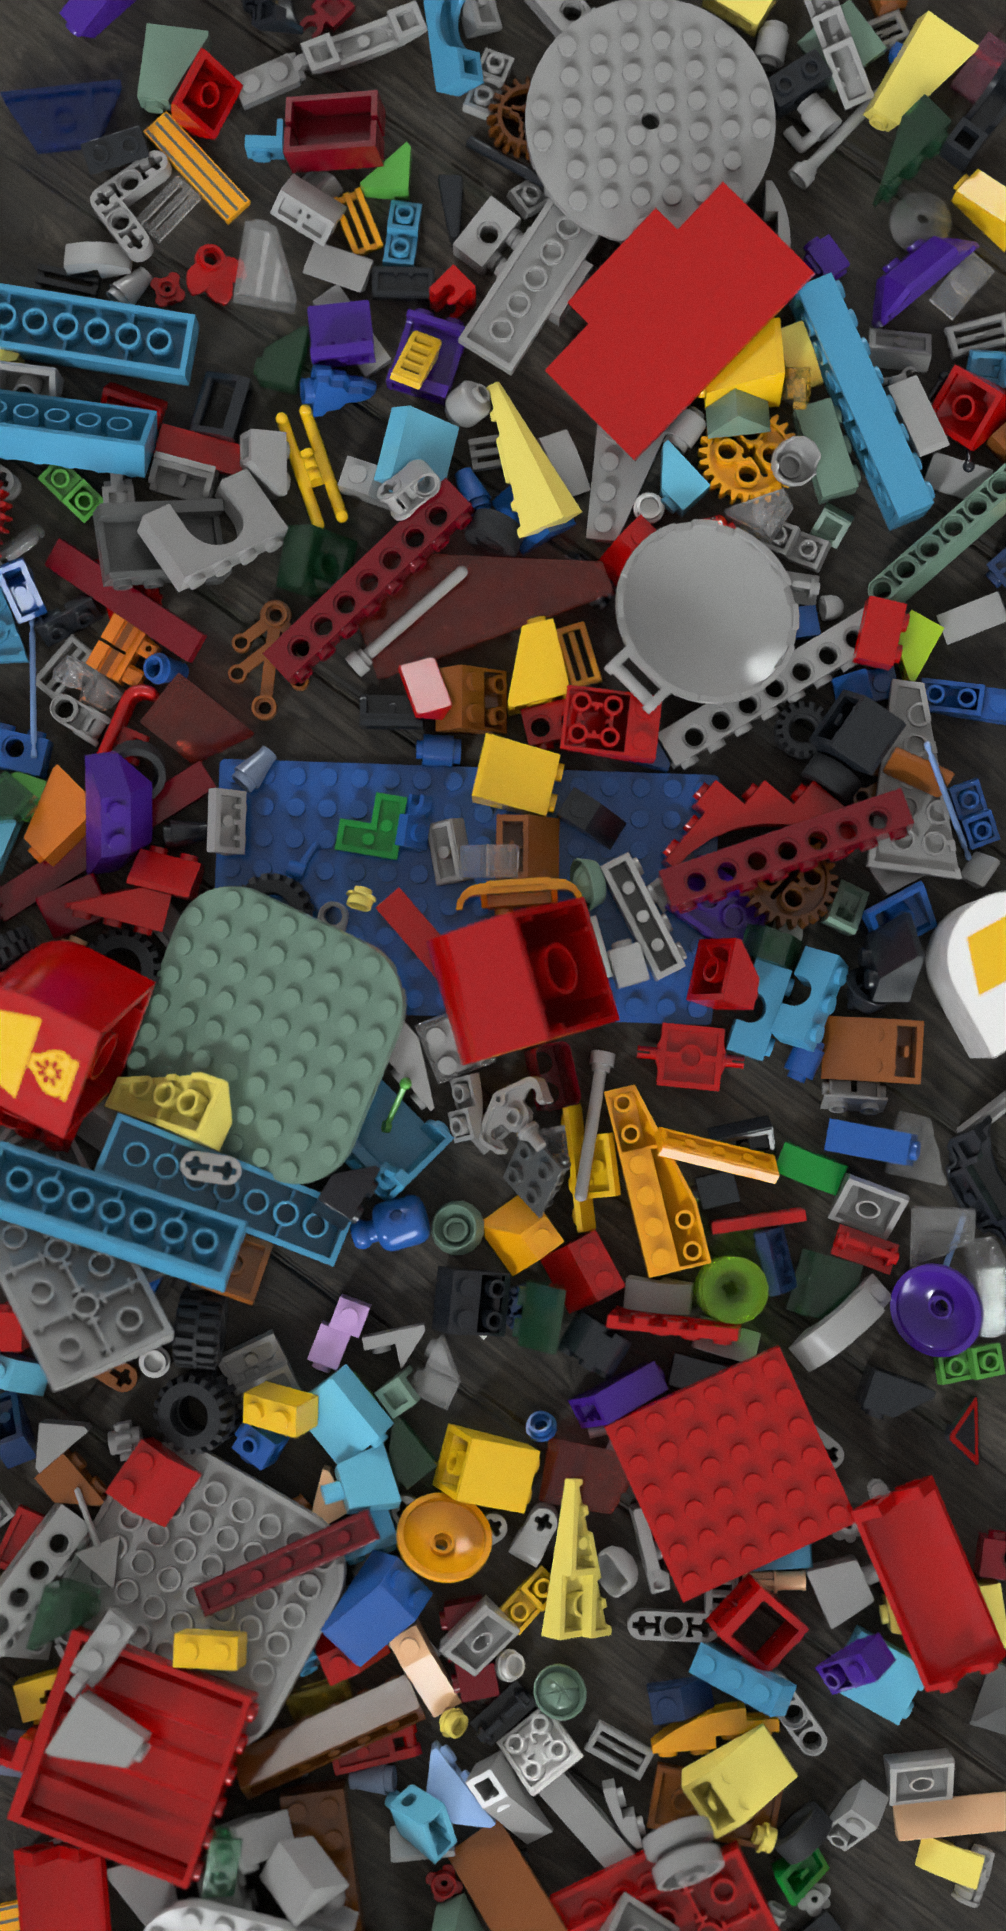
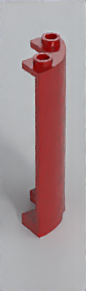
M929 1475L894 1487L895 1491L884 1496L879 1494L853 1509L851 1513L925 1691L939 1690L940 1693H947L958 1687L957 1683L967 1673L980 1671L981 1674H988L998 1669V1664L1006 1656V1650L933 1475Z
M53 1841L13 1850L20 1931H111L105 1857L70 1843L54 1845Z

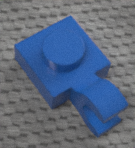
M409 794L407 814L399 815L395 845L426 851L431 820L424 817L432 807V796Z

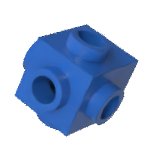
M242 1423L235 1433V1436L238 1438L232 1449L240 1454L243 1461L263 1470L276 1463L290 1437Z

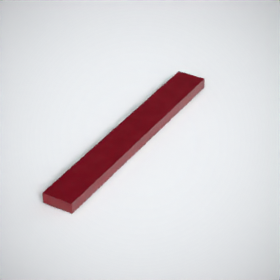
M201 761L196 762L165 782L163 790L152 799V829L209 794L210 788H217ZM86 836L54 867L44 860L41 864L37 863L0 887V903H3V906L0 907V915L3 916L4 922H8L36 904L35 899L66 885L86 872Z

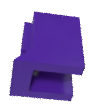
M829 234L822 239L815 237L803 247L806 252L804 263L815 273L814 279L832 272L835 281L847 274L846 268L850 266V262Z

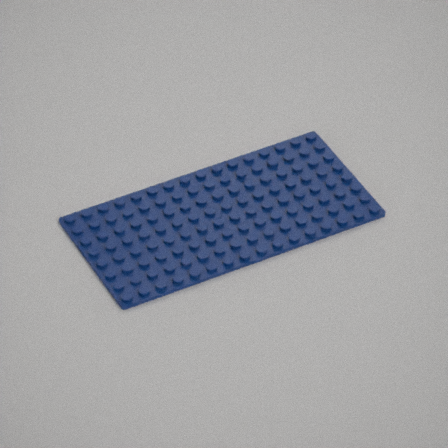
M223 759L220 762L219 788L245 791L231 777L235 773L234 768L245 761V759ZM275 760L258 789L254 788L251 793H246L245 855L224 856L216 853L215 888L246 885L249 883L248 880L250 878L260 877V874L277 873L286 876V868L289 861L294 860L300 863L314 841L318 842L321 846L309 861L303 879L295 880L311 896L310 901L311 904H314L315 909L313 917H318L320 908L327 902L332 901L343 904L349 913L345 932L377 947L396 966L402 988L406 991V1015L447 1016L437 979L375 907L397 888H400L440 935L496 917L495 911L481 908V897L469 898L463 905V911H456L457 901L462 892L468 887L496 880L497 814H525L473 803L472 792L478 767ZM564 770L561 782H554L552 793L558 796L554 813L547 812V817L557 818L559 810L575 787L603 804L627 824L611 850L560 820L559 879H566L570 882V867L575 858L592 859L602 866L629 852L631 858L637 857L644 871L641 878L645 886L649 885L658 878L659 871L666 868L661 863L666 857L662 853L674 838L679 841L686 832L682 828L694 814L697 817L700 816L691 807L696 801L692 796L704 782L709 785L714 780L719 782V778L716 775ZM376 792L407 798L409 794L432 796V807L424 817L430 819V823L451 818L464 819L474 879L437 886L429 841L427 842L426 851L400 846L398 861L336 851L335 844L339 820L342 818L371 823ZM718 837L710 839L692 851L681 863L695 859L697 855L703 856L717 851ZM606 885V898L604 902L590 910L589 915L590 917L596 915L605 949L608 952L612 950V943L631 938L632 944L635 941ZM354 886L367 887L373 891L372 895L376 897L377 901L372 904L371 911H358L347 906L348 896L346 892L354 890ZM558 891V902L575 899L573 894L568 891ZM269 895L270 897L289 905L283 897L279 895ZM655 904L660 915L665 913L673 928L669 933L674 943L680 942L687 955V959L683 960L686 966L656 982L647 966L649 980L617 990L613 977L608 978L620 1018L619 1021L615 1022L661 1024L665 1022L708 1025L712 1022L713 1008L686 1000L699 939L708 938L668 910L662 913L657 904ZM337 907L329 908L325 916L327 922L331 925L338 924L342 919L341 910Z

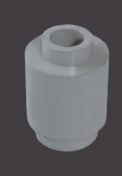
M765 21L763 27L758 32L754 53L764 71L773 72L784 64L789 33L787 32V25L780 21Z
M690 406L689 409L686 408L668 427L663 442L665 443L669 440L684 455L687 450L690 451L707 427V423L704 420L705 415L693 406Z

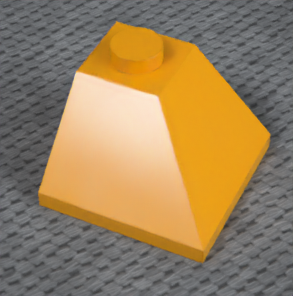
M519 1195L483 1219V1236L512 1276L539 1261L565 1242L545 1212L541 1218H538Z

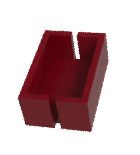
M369 90L286 97L285 124L287 127H284L283 153L292 173L384 167L385 141L383 136H385L386 110L379 91Z

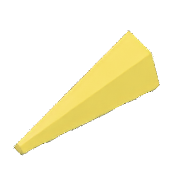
M500 382L487 386L486 388L490 393L493 410L490 413L491 421L497 422L499 431L496 443L505 482L511 484L514 495L511 508L513 512L518 513L520 527L517 529L519 538L538 534L546 528L566 523L582 513Z
M565 1478L541 1636L556 1640L581 1636L592 1639L612 1635L611 1626L606 1624L603 1611L607 1607L606 1599L600 1596L598 1580L601 1579L594 1537L593 1533L588 1531L585 1516L589 1514L588 1506L582 1503L579 1488L583 1485V1480L578 1478Z

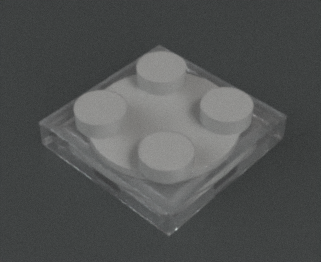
M447 1013L415 1025L438 1085L497 1062L496 1058L492 1057L462 1066Z

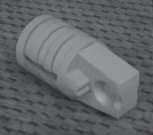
M974 1844L970 1851L985 1855L977 1890L955 1883L951 1896L967 1906L978 1908L979 1901L986 1888V1883L990 1878L995 1853L986 1846Z

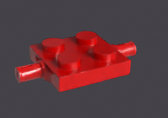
M662 1022L661 1036L657 1047L641 1045L637 1047V1051L649 1052V1054L637 1052V1058L655 1060L657 1066L656 1085L719 1091L721 1074L725 1067L744 1069V1063H735L732 1060L745 1061L744 1055L726 1054L724 1047L725 1029Z

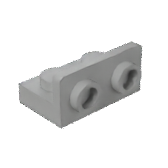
M222 788L209 789L207 852L220 853L224 856L245 855L247 791Z

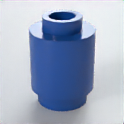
M423 734V740H417L416 759H422V765L452 767V764H460L461 739H454V736Z
M822 1042L817 1043L814 1052L793 1046L784 1065V1068L789 1070L787 1076L801 1083H805L806 1078L813 1080L825 1054L822 1052L825 1044Z

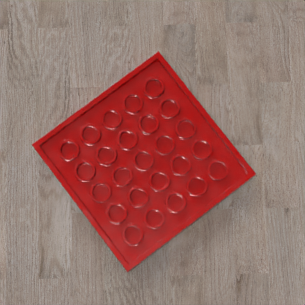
M779 1345L634 1410L608 1425H604L683 1602L855 1524L851 1513L853 1510Z

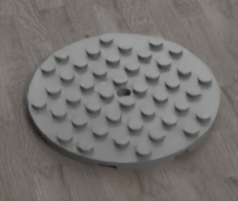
M620 0L598 7L578 18L556 37L541 58L531 80L525 110V136L533 169H535L547 195L578 226L595 236L600 235L620 242V245L655 208L678 229L722 182L747 204L761 183L769 164L776 130L775 106L770 84L753 50L732 27L720 18L704 9L678 0ZM648 114H651V116L658 120L659 125L652 130L646 129L642 125L641 120L648 116Z

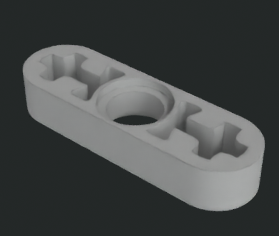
M637 1608L627 1618L629 1633L638 1640L711 1642L718 1636L712 1628L707 1630V1634H702L700 1628L691 1627L692 1634H687L688 1623L686 1618L692 1617L691 1623L700 1625L703 1619L710 1615L706 1614L704 1610ZM639 1616H645L646 1622L656 1623L655 1616H660V1633H655V1626H645L644 1631L640 1632L637 1626L633 1625V1622H638ZM669 1617H678L682 1621V1628L679 1632L671 1634L665 1630L664 1623Z

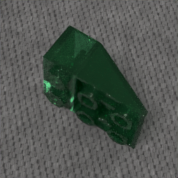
M926 94L900 120L872 202L874 207L882 200L886 203L889 202L899 191L898 186L902 181L906 179L909 182L922 168L920 166L926 157L932 160L941 151L942 143L949 136L946 131L952 120Z

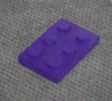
M722 869L717 872L722 880L729 881L733 879L732 876ZM692 878L687 882L688 887L693 891H700L705 887L704 881L700 878ZM739 889L727 893L728 897L722 901L710 903L709 900L698 903V908L683 914H680L679 910L671 912L668 903L664 907L708 939H741L747 953L765 926V915L761 914L755 918L754 913L757 908L755 906L745 907L750 898L749 896H740Z

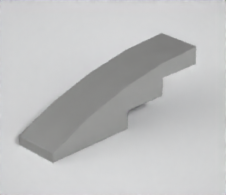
M804 0L845 110L875 97L839 0Z

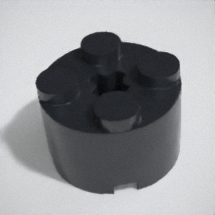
M579 1309L556 1348L566 1355L573 1356L579 1360L578 1364L592 1373L596 1372L603 1378L610 1380L629 1351L632 1342L615 1329L606 1328L607 1324L600 1322L593 1315Z

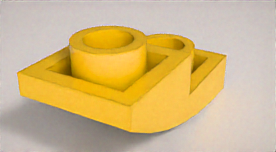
M542 1565L499 1607L519 1628L521 1632L518 1635L546 1608L551 1574Z

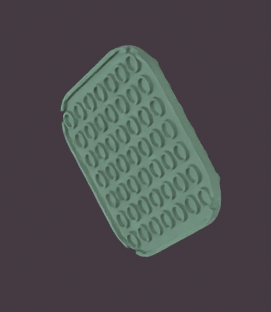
M242 886L214 888L195 898L185 908L176 924L161 963V970L157 973V977H160L159 983H156L154 986L155 991L151 995L128 1058V1077L147 1075L150 1077H166L167 1074L185 1076L195 1072H202L227 1081L229 1085L232 1124L219 1152L273 1174L275 1180L289 1184L314 1182L332 1174L341 1167L354 1148L405 1021L407 1008L406 991L402 988L397 974L398 970L394 963L384 952L372 944L257 890Z

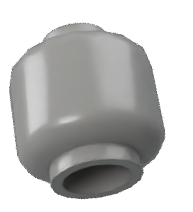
M470 380L458 385L447 395L445 400V414L448 420L455 426L464 428L473 427L486 417L491 410L490 393L487 388Z

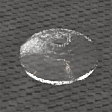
M926 192L906 195L895 205L890 216L892 237L904 250L920 237L923 240L932 236L948 238L952 228V218L947 205L937 196ZM924 215L927 217L928 222L922 224L918 221L917 217Z

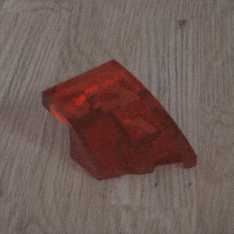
M179 672L140 720L142 725L162 739L191 764L204 761L208 757L223 752L241 741L252 738L255 734Z
M551 1438L548 1441L539 1501L561 1506L565 1478H578L583 1480V1485L579 1488L582 1503L588 1506V1511L612 1514L620 1502V1496L630 1486L615 1450L559 1438Z

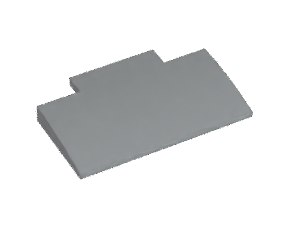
M19 1135L11 1137L7 1142L90 1170L75 1139L68 1153L53 1151L47 1148L43 1142L33 1138L26 1139ZM0 1219V1285L53 1392L110 1370L174 1340V1331L149 1285L150 1282L167 1274Z

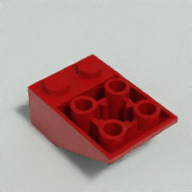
M567 685L560 749L623 761L653 764L656 759L662 702L648 715L642 708L644 705L631 692Z

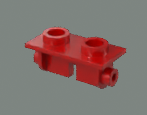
M839 1224L830 1254L888 1275L891 1273L893 1264H897L900 1255L897 1252L899 1244Z

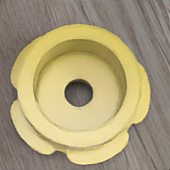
M354 886V890L346 892L348 896L347 906L358 911H371L372 904L377 899L372 895L373 891L363 886Z
M461 1708L448 1709L441 1715L439 1725L443 1736L457 1739L466 1731L468 1717Z
M764 1822L762 1826L757 1825L752 1834L751 1844L756 1846L755 1852L758 1854L761 1851L770 1854L777 1840L778 1830L771 1827L768 1822Z

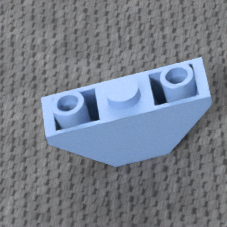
M436 1739L431 1746L426 1793L445 1804L452 1824L486 1828L493 1827L496 1824V1819L481 1807L465 1783L470 1773L466 1769L462 1772L455 1763L457 1757L447 1744L442 1747Z

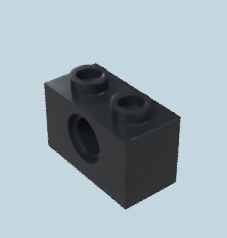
M816 48L768 78L774 99L776 121L798 108L810 95L814 93L820 94L828 88L832 72Z

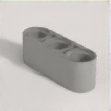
M774 1668L771 1671L789 1681L784 1672L779 1668ZM795 1690L790 1705H798L800 1707L799 1713L795 1717L778 1716V1718L805 1754L817 1756L825 1750L827 1737L818 1720ZM809 1731L819 1733L818 1739L813 1743H805L803 1741L804 1735Z

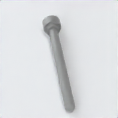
M871 99L864 101L808 160L797 162L788 171V175L793 183L805 190L815 180L816 169L866 118L863 116V113Z
M465 566L457 567L364 650L360 648L357 652L353 650L345 657V660L362 677L371 669L369 666L373 663L372 659L468 575V569Z
M592 1050L589 1064L592 1065L591 1071L594 1072L574 1195L575 1199L579 1202H583L587 1198L606 1074H609L610 1069L614 1068L616 1057L614 1053L601 1050Z

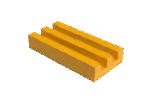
M359 187L354 189L355 192H346L342 197L338 198L336 196L333 198L343 205L347 204L363 248L358 249L344 214L339 221L352 253L363 256L383 248V243L362 190ZM358 199L375 243L369 244L353 204L354 200Z
M584 621L556 629L570 685L587 687L591 684L602 682ZM576 630L580 631L593 677L588 678L574 634ZM566 633L568 634L581 676L579 681H576L562 636Z

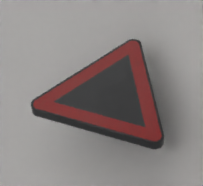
M977 1396L969 1398L954 1422L947 1424L944 1435L945 1441L972 1466L979 1465Z

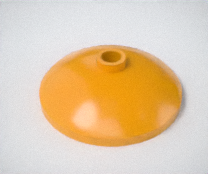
M444 1492L426 1494L411 1502L403 1511L397 1526V1545L405 1562L419 1575L437 1582H458L473 1576L486 1563L492 1547L491 1527L483 1512L475 1504L456 1501ZM442 1545L446 1550H440L436 1546Z

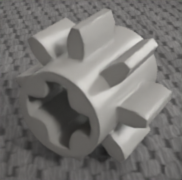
M131 1420L117 1422L114 1424L115 1430L108 1432L111 1455L120 1454V1461L127 1460L141 1439L144 1438L141 1426L132 1427Z

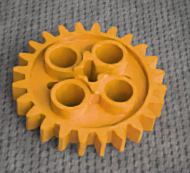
M776 414L770 419L771 432L756 433L758 438L755 440H748L743 435L708 439V436L701 437L700 444L703 447L699 448L698 457L703 459L699 461L698 469H707L703 472L702 476L705 480L712 479L710 491L717 488L720 489L719 499L728 494L730 495L731 505L738 498L741 499V504L744 508L748 500H752L755 507H758L760 498L763 497L769 504L772 500V492L776 496L781 497L783 493L782 486L789 488L777 481L771 470V463H768L763 458L765 455H772L775 448L782 441L795 436V433L785 434L788 423L780 426L777 425L779 415ZM730 437H734L737 440V442L730 439ZM730 451L734 457L724 459L719 455V452ZM760 471L764 474H767V477H763L760 474ZM747 473L752 475L755 480L744 482L740 479L739 475Z

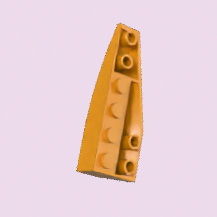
M635 1084L605 1091L604 1095L648 1278L711 1263L696 1199L675 1160L658 1155L655 1139L658 1127Z

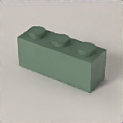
M830 397L795 408L791 417L797 436H806L814 441L821 453V459L816 469L817 474L811 478L818 503L822 504L855 494L859 487L858 483H861V476L857 465H852L849 454L852 453L851 443L847 435H842L839 425L842 424V415L838 405L833 406Z

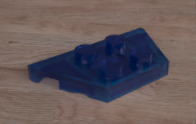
M120 79L12 90L1 92V97L37 154L81 150V143L104 136L122 90V84Z

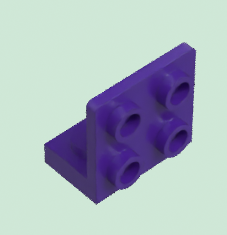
M368 300L316 305L307 308L312 364H321L334 368L376 363L370 303Z

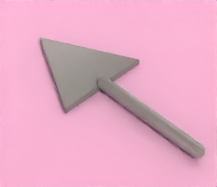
M77 1487L74 1489L94 1545L74 1554L114 1589L120 1535L99 1542L81 1489Z

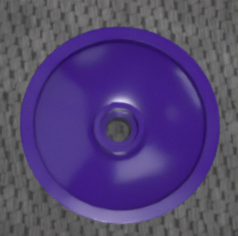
M922 1264L907 1271L893 1288L890 1301L893 1323L901 1337L917 1351L933 1357H950L965 1351L979 1336L983 1325L982 1302L973 1284L957 1270L941 1264ZM940 1300L946 1301L948 1308H944L940 1304Z

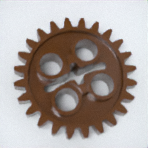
M819 842L816 843L814 846H810L814 849H820L821 843ZM782 847L778 850L780 857L781 853L786 854L789 859L795 857V852L790 847ZM753 857L748 860V865L753 870H761L765 867V862L759 857ZM823 860L817 862L818 867L806 872L799 871L789 881L788 885L779 892L775 899H771L770 895L785 879L774 882L771 886L763 881L757 883V888L740 893L739 895L743 897L749 896L750 901L747 902L745 907L755 906L757 908L754 913L755 918L764 914L765 925L775 920L777 930L782 928L785 923L789 931L795 929L797 924L801 929H804L809 925V922L815 924L820 920L819 916L823 917L828 913L827 907L834 900L830 895H834L838 891V888L830 885L838 879L837 875L830 874L829 872L836 865L835 863L826 864V861ZM804 874L809 875L813 879V885L805 881ZM785 896L793 899L795 907L787 904Z

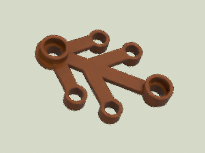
M271 600L265 603L260 611L261 619L244 633L236 634L232 639L234 650L244 654L250 650L251 642L267 631L266 643L240 664L232 665L228 670L229 679L234 684H242L247 680L248 674L264 662L260 695L253 700L251 705L253 714L262 721L274 718L278 710L277 703L273 699L276 668L262 653L280 637V632L283 634L291 626V610L281 600ZM274 611L282 613L279 621L271 620L270 616ZM240 638L247 640V645L243 649L236 647V642ZM304 643V644H301V645H300V646L306 645V646L309 647V650H310V645H309L308 643ZM297 648V651H296L297 657H304V656L298 654V648ZM234 670H243V677L238 680L232 677ZM309 678L303 686L298 687L292 684L291 686L296 691H304L309 686ZM264 703L271 705V710L267 714H262L259 710L260 706Z

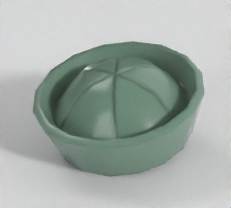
M575 858L570 867V882L579 889L582 897L585 898L588 911L602 904L606 898L604 874L600 865L595 860Z
M463 1200L450 1201L443 1204L435 1212L431 1221V1235L434 1243L443 1252L450 1255H464L473 1251L480 1244L484 1235V1221L481 1213L472 1204Z
M554 1664L545 1667L539 1672L534 1682L533 1694L536 1705L543 1714L552 1719L564 1721L574 1718L582 1711L586 1703L587 1689L583 1678L576 1670L568 1665Z

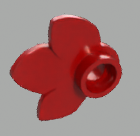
M206 244L197 250L195 264L187 271L186 284L192 296H197L206 291L208 297L214 302L227 305L232 296L233 283L243 282L247 279V276L240 261L236 258L225 256L220 247L214 244ZM206 257L212 258V259L214 260L215 264H214V265H209V264H207V263L205 262V258H206Z

